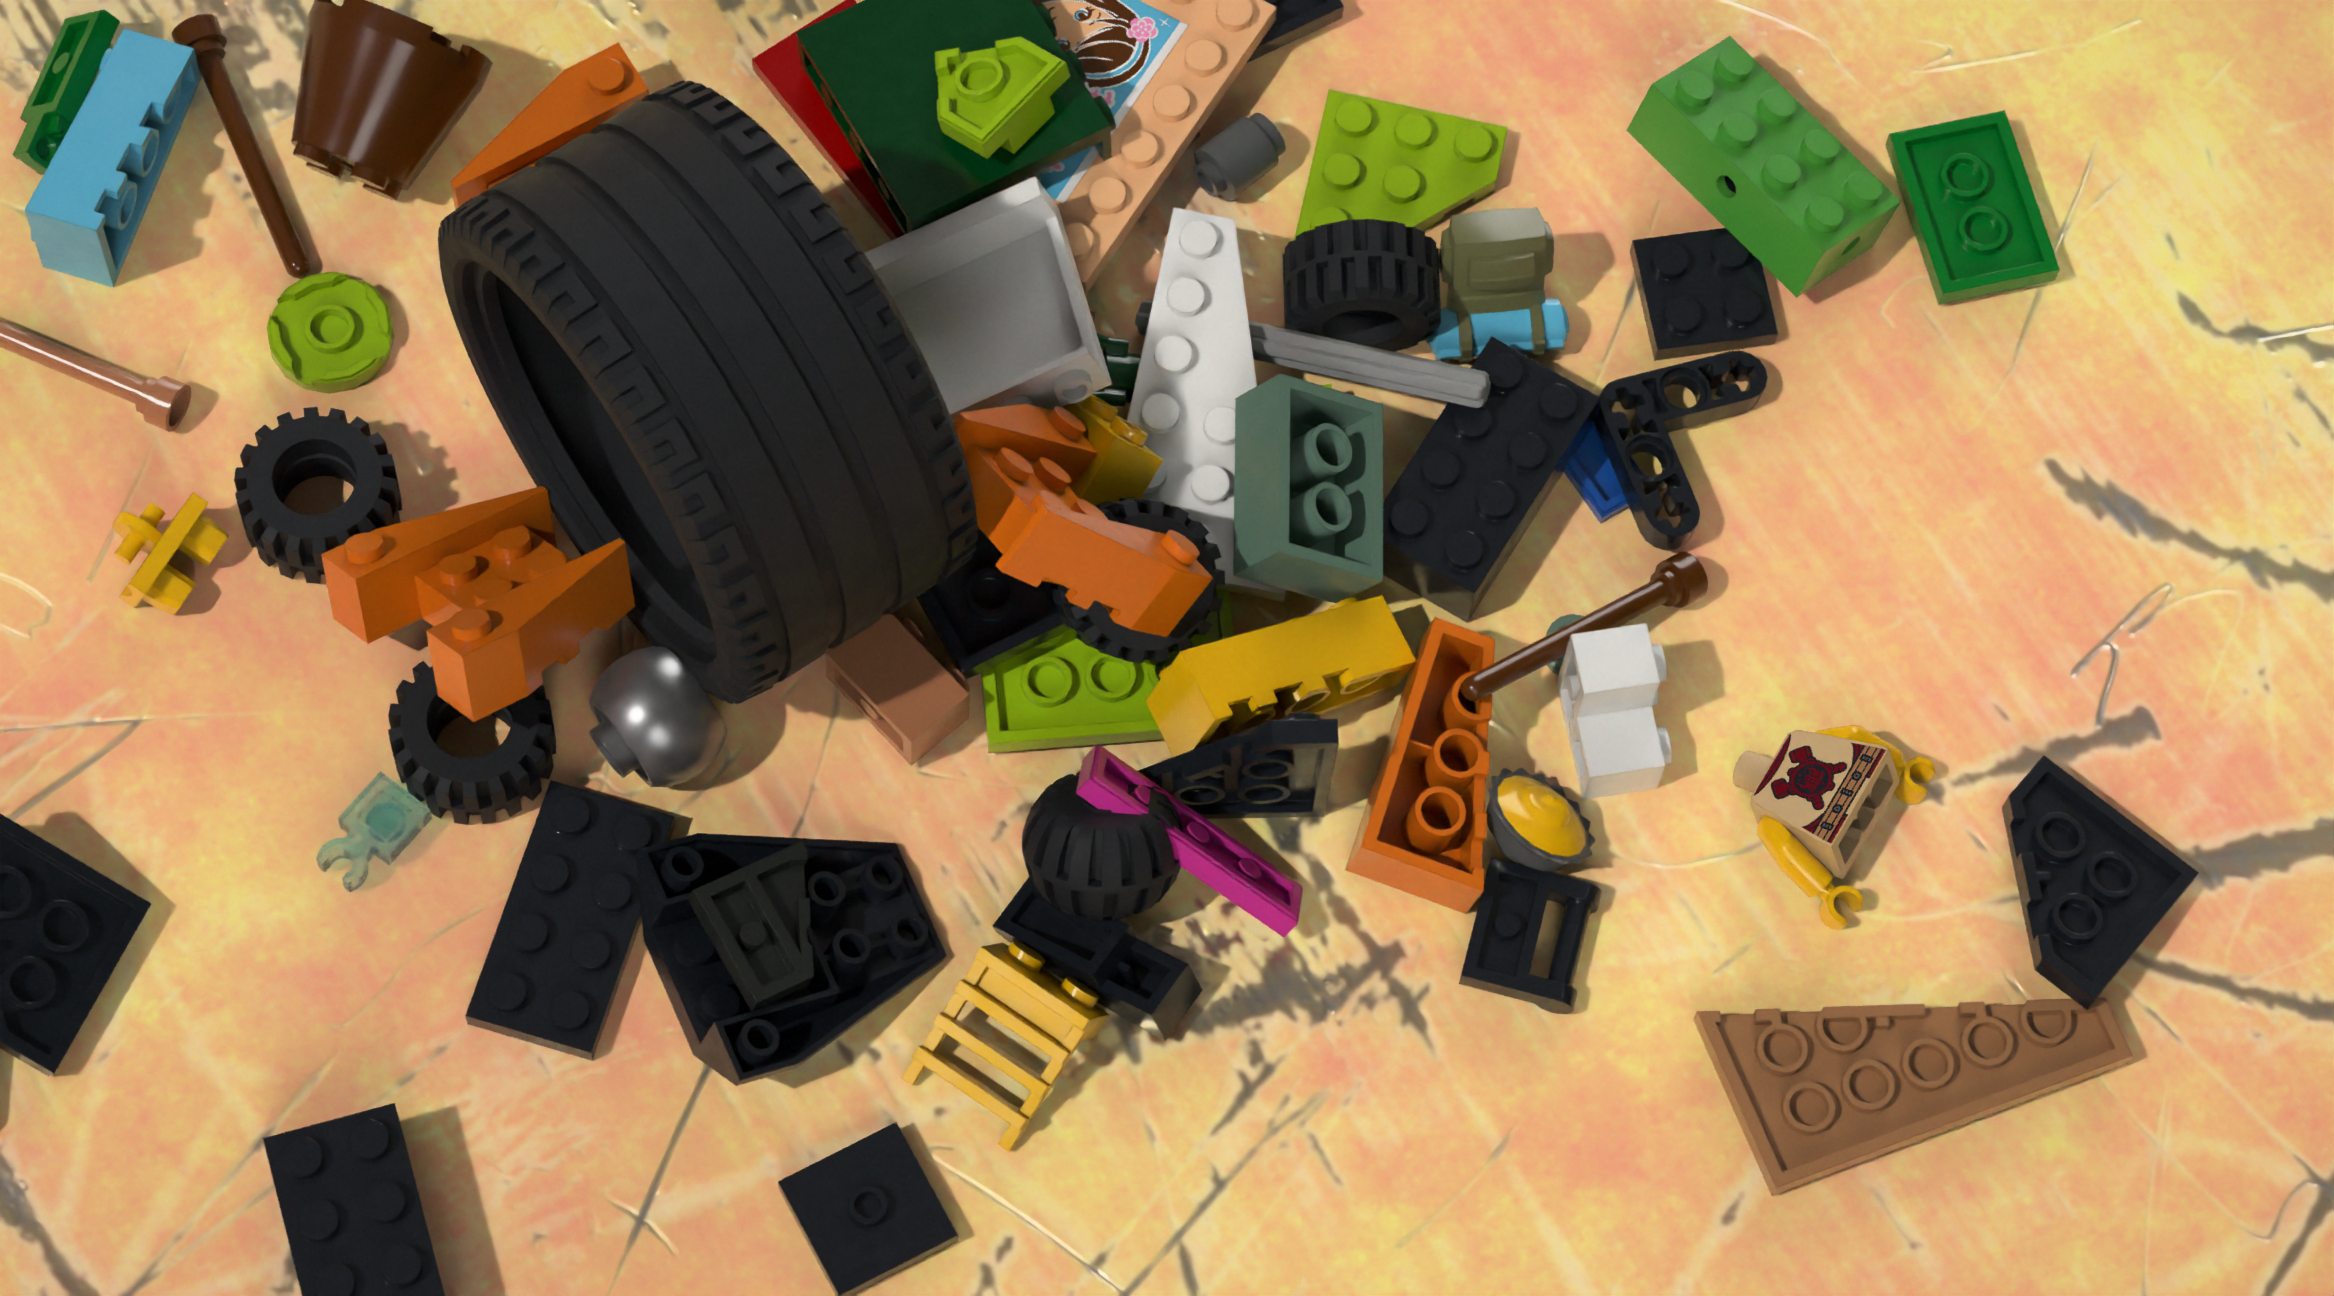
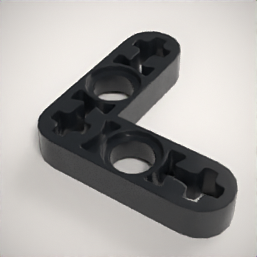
M1729 351L1616 379L1608 383L1601 391L1594 424L1639 532L1645 541L1653 547L1662 550H1676L1684 546L1691 538L1700 517L1697 500L1668 432L1743 414L1752 410L1758 403L1768 379L1766 368L1752 354L1744 351ZM1728 374H1733L1736 381H1747L1748 385L1745 391H1741L1736 383L1723 385ZM1670 385L1685 386L1694 394L1696 405L1690 408L1676 407L1668 401L1664 389ZM1717 388L1713 398L1711 399V389ZM1615 402H1620L1624 410H1635L1630 424L1623 412H1612ZM1631 429L1633 432V436L1625 440ZM1637 452L1652 454L1661 463L1662 472L1656 476L1642 475L1631 465L1630 456ZM1665 488H1667V490H1666V492H1665V494H1664V496H1663V498H1662V500H1661L1660 495H1659V492H1661V491H1663ZM1662 504L1670 517L1680 516L1681 520L1677 527L1673 528L1671 522L1667 519H1657Z

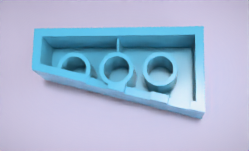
M124 28L113 49L108 48L106 50L93 86L24 210L31 229V240L36 244L44 268L114 288L201 81L194 48Z

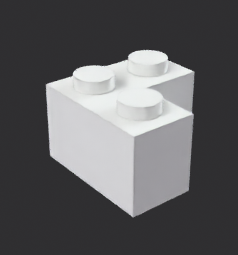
M1647 623L1570 635L1556 685L1582 800L1657 789L1665 765L1671 764L1672 753L1668 732L1665 727H1656L1652 709L1653 706L1658 704L1659 684L1665 682L1667 677L1665 656L1660 644H1651Z

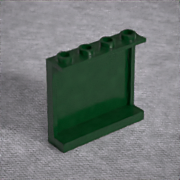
M864 0L796 32L801 67L904 235L959 211L1089 147L1094 146L1103 161L1112 157L1111 131L1116 129L1113 114L1103 97L1097 96L1093 98L1084 84L1086 83V75L1081 62L1073 50L1069 49L1064 52L1055 39L1057 30L1054 21L1042 3L1034 6L1031 0ZM1021 36L1065 61L1070 77L1050 96L1055 114L1015 154L1000 146L986 159L942 133L937 119V99L939 97L938 77L935 71V52L958 47L961 53L996 47L995 41Z

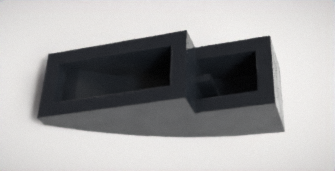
M1028 877L993 924L995 931L1010 943L1012 940L1021 942L1040 954L1046 960L1043 966L1064 980L1066 976L1080 981L1099 995L1100 998L1097 1003L1165 1041L1203 991L1188 963L1138 939L1129 924L1119 919L1113 920L1111 917H1103V920L1087 919L1086 915L1083 914L1074 916L1063 912L1060 908L1053 906L1042 897L1030 877Z

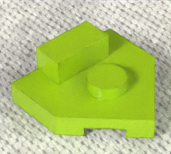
M1021 36L995 41L996 47L961 53L958 47L935 52V71L938 77L939 97L937 99V119L942 133L986 159L1000 146L1015 154L1055 114L1050 96L1070 77L1065 61Z

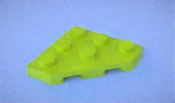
M1329 89L1294 240H1296V236L1314 230L1317 226L1344 220L1377 219L1403 223L1407 227H1414L1421 231L1430 228L1442 221L1444 214L1469 200H1472L1474 203L1494 191L1508 127Z

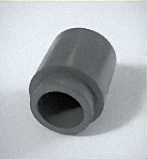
M1254 113L1249 118L1240 116L1195 151L1194 159L1197 166L1193 168L1194 176L1202 189L1210 196L1217 197L1220 195L1227 200H1233L1278 165V157L1286 150L1285 142L1276 126L1263 114Z

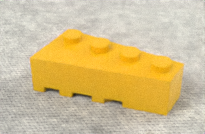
M1383 595L1358 601L1357 597H1350L1332 605L1326 611L1304 617H1296L1283 623L1180 651L1172 664L1159 673L1160 681L1145 702L1172 756L1175 757L1270 720H1282L1283 717L1289 714L1299 712L1321 715L1395 687L1416 663V659Z

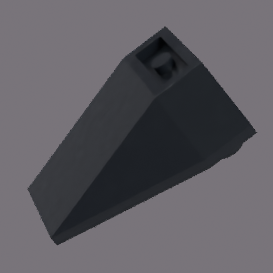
M697 833L640 848L636 854L644 942L693 1055L735 1086L796 1069L939 965L947 956L896 843ZM803 841L807 848V862L804 866L806 898H810L811 923L808 927V941L812 945L814 977L809 986L762 1008L751 1011L688 899L694 889Z

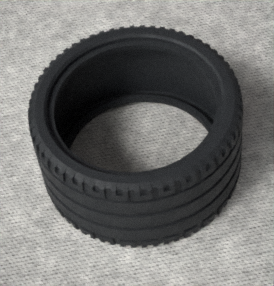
M683 80L654 92L597 125L591 130L590 134H582L537 160L534 167L527 166L482 192L480 196L472 197L441 221L438 229V250L442 280L448 303L474 370L512 445L536 486H543L548 489L552 512L582 556L618 538L625 541L635 607L626 614L627 617L653 646L670 649L692 673L700 687L711 695L730 704H739L771 689L777 682L785 680L826 653L827 649L838 647L876 623L882 615L891 614L934 585L941 583L972 558L978 539V523L968 466L945 401L908 325L882 280L848 228L807 174L762 126L715 90L707 88L700 83H694L689 80L685 82Z

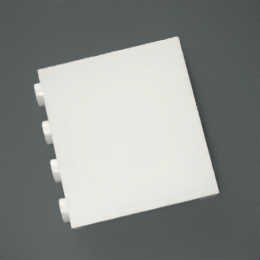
M1036 176L864 253L882 280L915 338L938 385L952 421L956 419L960 412L1024 403L1053 410L1056 406L1062 407L1066 404L1083 401L1091 393L1112 385L1059 208Z

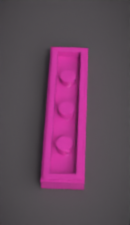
M1096 744L1083 758L1076 789L1077 795L1097 809L1112 810V813L1142 815V813L1148 814L1149 808L1143 804H1149L1151 790L1145 786L1159 787L1161 790L1153 789L1169 797L1182 823L1183 830L1181 831L1176 827L1171 829L1162 820H1158L1164 827L1171 842L1174 860H1179L1181 867L1282 937H1285L1298 924L1303 890L1302 885L1104 747ZM1128 784L1139 785L1130 795L1127 793Z

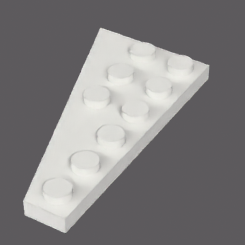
M1173 207L1127 418L1128 422L1148 434L1144 445L1163 459L1162 464L1141 499L1164 502V504L1179 507L1189 513L1188 517L1191 520L1199 521L1209 531L1205 538L1208 542L1217 544L1222 556L1215 560L1216 569L1225 571V585H1216V588L1284 602V589L1233 575L1235 400L1240 395L1257 386L1235 219Z

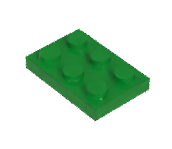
M2005 110L1889 133L1885 146L1938 305L2056 280L2060 268Z

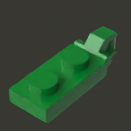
M105 9L65 18L21 114L20 119L27 124L13 156L16 159H20L40 175L44 174L88 95L104 53L108 48L113 49L111 41L120 20Z

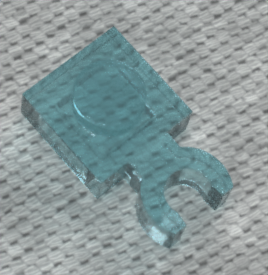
M380 771L337 818L340 828L348 834L345 838L332 839L321 847L316 857L318 867L323 872H326L338 859L346 858L351 860L353 866L346 872L342 882L346 890L349 892L355 891L365 882L369 871L368 862L373 856L376 855L390 866L432 819L430 809Z

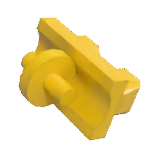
M192 492L163 534L156 529V526L165 515V512L153 503L147 505L140 517L128 512H120L112 523V527L124 540L115 551L114 556L121 562L130 565L140 550L148 554L119 596L120 599L134 608L143 599L150 605L171 615L178 611L196 583L168 565V561L178 548L207 568L229 537L220 526L202 513L209 502Z

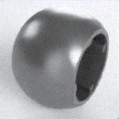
M651 646L634 650L617 659L601 674L590 696V707L600 723L589 731L590 736L608 763L622 778L635 771L650 787H668L681 784L701 774L715 760L724 745L727 728L722 717L692 673L666 647Z

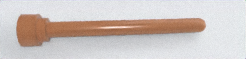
M0 320L1 348L136 404V411L143 414L145 422L168 432L174 431L185 416L191 399V388L189 385L168 376H162L159 379L149 377L146 381Z

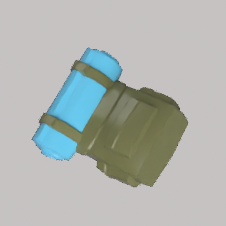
M1538 207L1492 209L1451 215L1449 227L1442 231L1439 254V269L1442 282L1448 283L1446 307L1441 308V324L1439 328L1434 330V334L1427 339V344L1430 345L1436 361L1457 359L1460 364L1471 363L1472 359L1478 358L1491 336L1524 355L1530 354L1533 357L1544 356V351L1564 349V343L1569 332V319L1564 306L1561 305L1557 298L1545 297V275L1552 272L1554 264V238L1549 223L1544 221Z

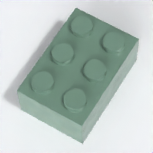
M1281 373L1236 398L1234 576L1332 603H1338L1383 581V404Z

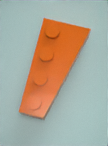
M1436 617L1427 628L1417 645L1414 655L1416 663L1409 670L1345 869L1346 871L1465 914L1484 890L1482 853L1487 825V813H1484L1486 778L1489 776L1490 751H1487L1488 723L1492 716V694L1478 701H1470L1464 697L1461 686L1467 677L1494 664V638Z

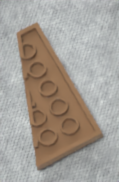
M2105 997L2097 998L2088 1010L2073 999L2027 1000L2025 1004L1985 1006L1984 1002H1960L1958 1007L1925 1008V1004L1823 1007L1821 1011L1780 1013L1779 1008L1755 1009L1753 1014L1720 1015V1011H1697L1693 1019L1772 1196L2127 1064L2133 1056Z

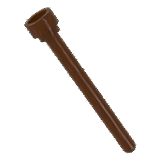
M212 14L190 17L174 28L172 39L174 43L194 48L199 70L285 269L290 276L302 278L310 271V261L222 61L226 54L224 47L227 44L218 18Z
M1679 552L1667 558L1656 566L1649 583L1467 677L1461 686L1464 697L1470 701L1481 700L1563 657L1571 634L1620 627L1661 604L1666 607L1683 608L1704 597L1708 590V579L1702 564L1695 556L1688 552Z

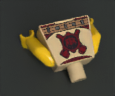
M1854 724L1817 730L1815 733L1797 729L1787 734L1773 759L1746 750L1739 757L1733 772V784L1736 787L1753 792L1750 805L1758 824V837L1779 868L1808 897L1812 898L1817 895L1822 900L1819 904L1820 918L1826 926L1835 930L1845 928L1848 923L1843 916L1836 912L1834 899L1845 901L1853 911L1858 912L1863 906V898L1860 892L1852 886L1843 885L1835 887L1831 882L1833 876L1844 879L1893 793L1900 801L1910 805L1918 804L1928 795L1927 790L1915 784L1910 775L1924 783H1928L1935 776V767L1928 758L1913 757L1906 762L1901 759L1902 752L1862 726Z

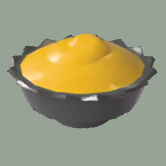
M1503 768L1499 776H1492V787L1488 790L1490 799L1486 810L1487 824L1498 847L1508 858L1518 864L1536 870L1556 871L1571 863L1581 864L1583 858L1592 856L1590 847L1595 843V838L1589 833L1591 823L1580 814L1579 803L1566 797L1562 786L1551 785L1542 774L1530 775L1523 768H1519L1514 772Z

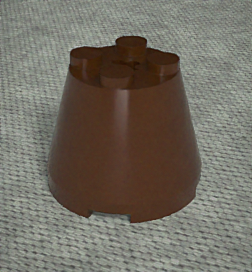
M314 0L308 15L291 143L295 146L293 155L307 161L306 166L312 170L340 180L343 171H349L352 178L364 183L362 186L364 189L384 198L397 201L401 190H408L483 89L493 63L488 57L471 46L462 45L460 52L450 47L452 42L448 38L432 31L434 27L369 1L344 0L343 5L339 6L332 0Z

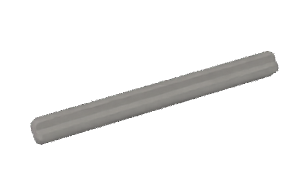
M1152 299L1143 300L1136 314L1135 325L1138 328V332L1143 336H1146L1153 303ZM1249 321L1254 360L1473 408L1483 407L1490 392L1491 382L1489 374L1485 371Z

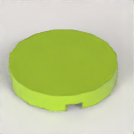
M331 271L304 277L285 289L277 299L278 305L274 308L272 317L271 314L269 316L266 328L272 358L286 378L306 390L328 394L353 390L374 378L390 357L394 332L388 304L374 286L364 280L361 283L358 280L349 279L348 274Z

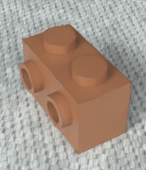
M891 613L882 615L876 623L838 647L830 648L825 653L826 677L912 766L969 719L970 694L968 692L970 691V686L963 674L952 663L945 661L943 664H940L926 649L927 641L924 635L911 620L906 617L898 620Z

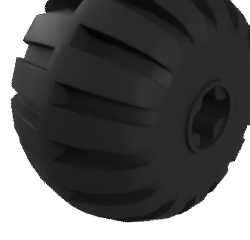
M1080 771L1076 775L1069 774L1056 780L1042 792L1031 807L1022 833V853L1030 879L1042 897L1053 906L1060 908L1063 912L1074 916L1083 914L1086 915L1087 919L1103 920V917H1111L1113 920L1127 918L1132 913L1138 915L1153 907L1154 904L1164 897L1176 881L1181 868L1179 860H1174L1173 848L1162 824L1158 821L1162 820L1171 829L1176 827L1181 831L1183 830L1178 812L1169 797L1163 793L1156 792L1154 788L1161 790L1157 786H1145L1151 790L1149 804H1143L1149 808L1148 814L1112 813V810L1097 809L1076 794ZM1128 784L1127 793L1130 795L1139 785Z

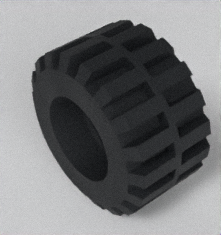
M1377 219L1344 220L1315 227L1314 230L1305 231L1296 236V240L1289 242L1285 247V253L1283 254V285L1286 329L1396 352L1418 345L1420 341L1427 340L1434 334V330L1439 328L1441 324L1439 255L1436 242L1432 237L1425 236V232L1394 221Z
M317 407L303 408L304 417L293 419L289 411L277 416L279 426L274 430L263 425L255 432L258 445L257 447L249 444L245 445L240 454L243 467L235 469L234 482L237 490L235 496L245 533L251 547H257L259 558L269 567L277 562L280 574L290 579H294L297 572L300 571L304 572L306 583L320 584L321 575L325 574L321 554L344 544L347 539L356 534L367 533L378 528L401 523L398 511L402 510V499L392 454H388L386 442L378 432L371 435L369 424L358 416L351 423H347L345 411L331 408L328 416H319ZM313 477H336L354 487L349 498L340 507L325 514L305 515L297 513L284 505L286 497L294 487Z
M1129 497L1119 498V502L1105 501L1095 505L1104 513L1108 520L1164 534L1169 530L1182 534L1197 547L1200 555L1196 560L1207 570L1213 579L1167 637L1131 630L1113 622L1109 616L1110 613L1096 600L1088 610L1072 604L1065 596L1069 588L1058 584V587L1051 588L1054 602L1061 604L1064 612L1059 616L1066 627L1074 629L1078 633L1076 638L1085 645L1093 647L1101 653L1129 662L1143 663V660L1160 662L1169 660V653L1173 651L1180 652L1192 648L1194 645L1190 639L1195 634L1206 635L1212 627V624L1206 621L1208 614L1211 610L1220 612L1223 599L1215 597L1216 585H1225V571L1216 569L1215 560L1222 556L1217 544L1210 543L1205 538L1209 531L1201 522L1191 520L1188 517V512L1179 507L1164 504V502Z
M424 661L412 669L415 682L411 683L402 680L396 690L399 704L391 703L388 714L391 727L388 733L396 769L401 783L406 782L408 793L417 804L426 800L428 812L440 819L447 810L452 811L454 823L465 825L469 824L470 815H481L482 824L496 822L495 812L505 809L511 817L522 810L520 798L523 796L534 801L542 792L540 778L549 779L554 768L552 754H556V736L550 701L546 699L543 684L529 696L490 714L502 720L510 727L506 739L499 747L480 757L461 758L446 753L435 743L442 729L454 719L463 716V714L438 696L433 666L429 667Z

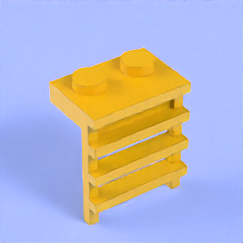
M1012 940L1009 946L1005 943H997L980 947L974 957L976 960L964 979L960 980L953 990L955 992L944 1011L939 1013L934 1020L932 1030L923 1044L917 1047L912 1055L913 1060L901 1077L910 1085H915L925 1068H928L1009 1123L1010 1126L998 1143L999 1146L1008 1152L1012 1151L1081 1040L1097 1036L1110 1015L1095 1005L1100 997L1091 988L1069 976H1066L1064 981L1061 982L1042 969L1046 960L1040 954L1015 940ZM967 1001L1050 1056L1052 1059L1043 1074L1040 1076L959 1021L957 1017ZM949 1035L1030 1090L1031 1093L1022 1107L1019 1109L938 1054L936 1051L945 1036Z

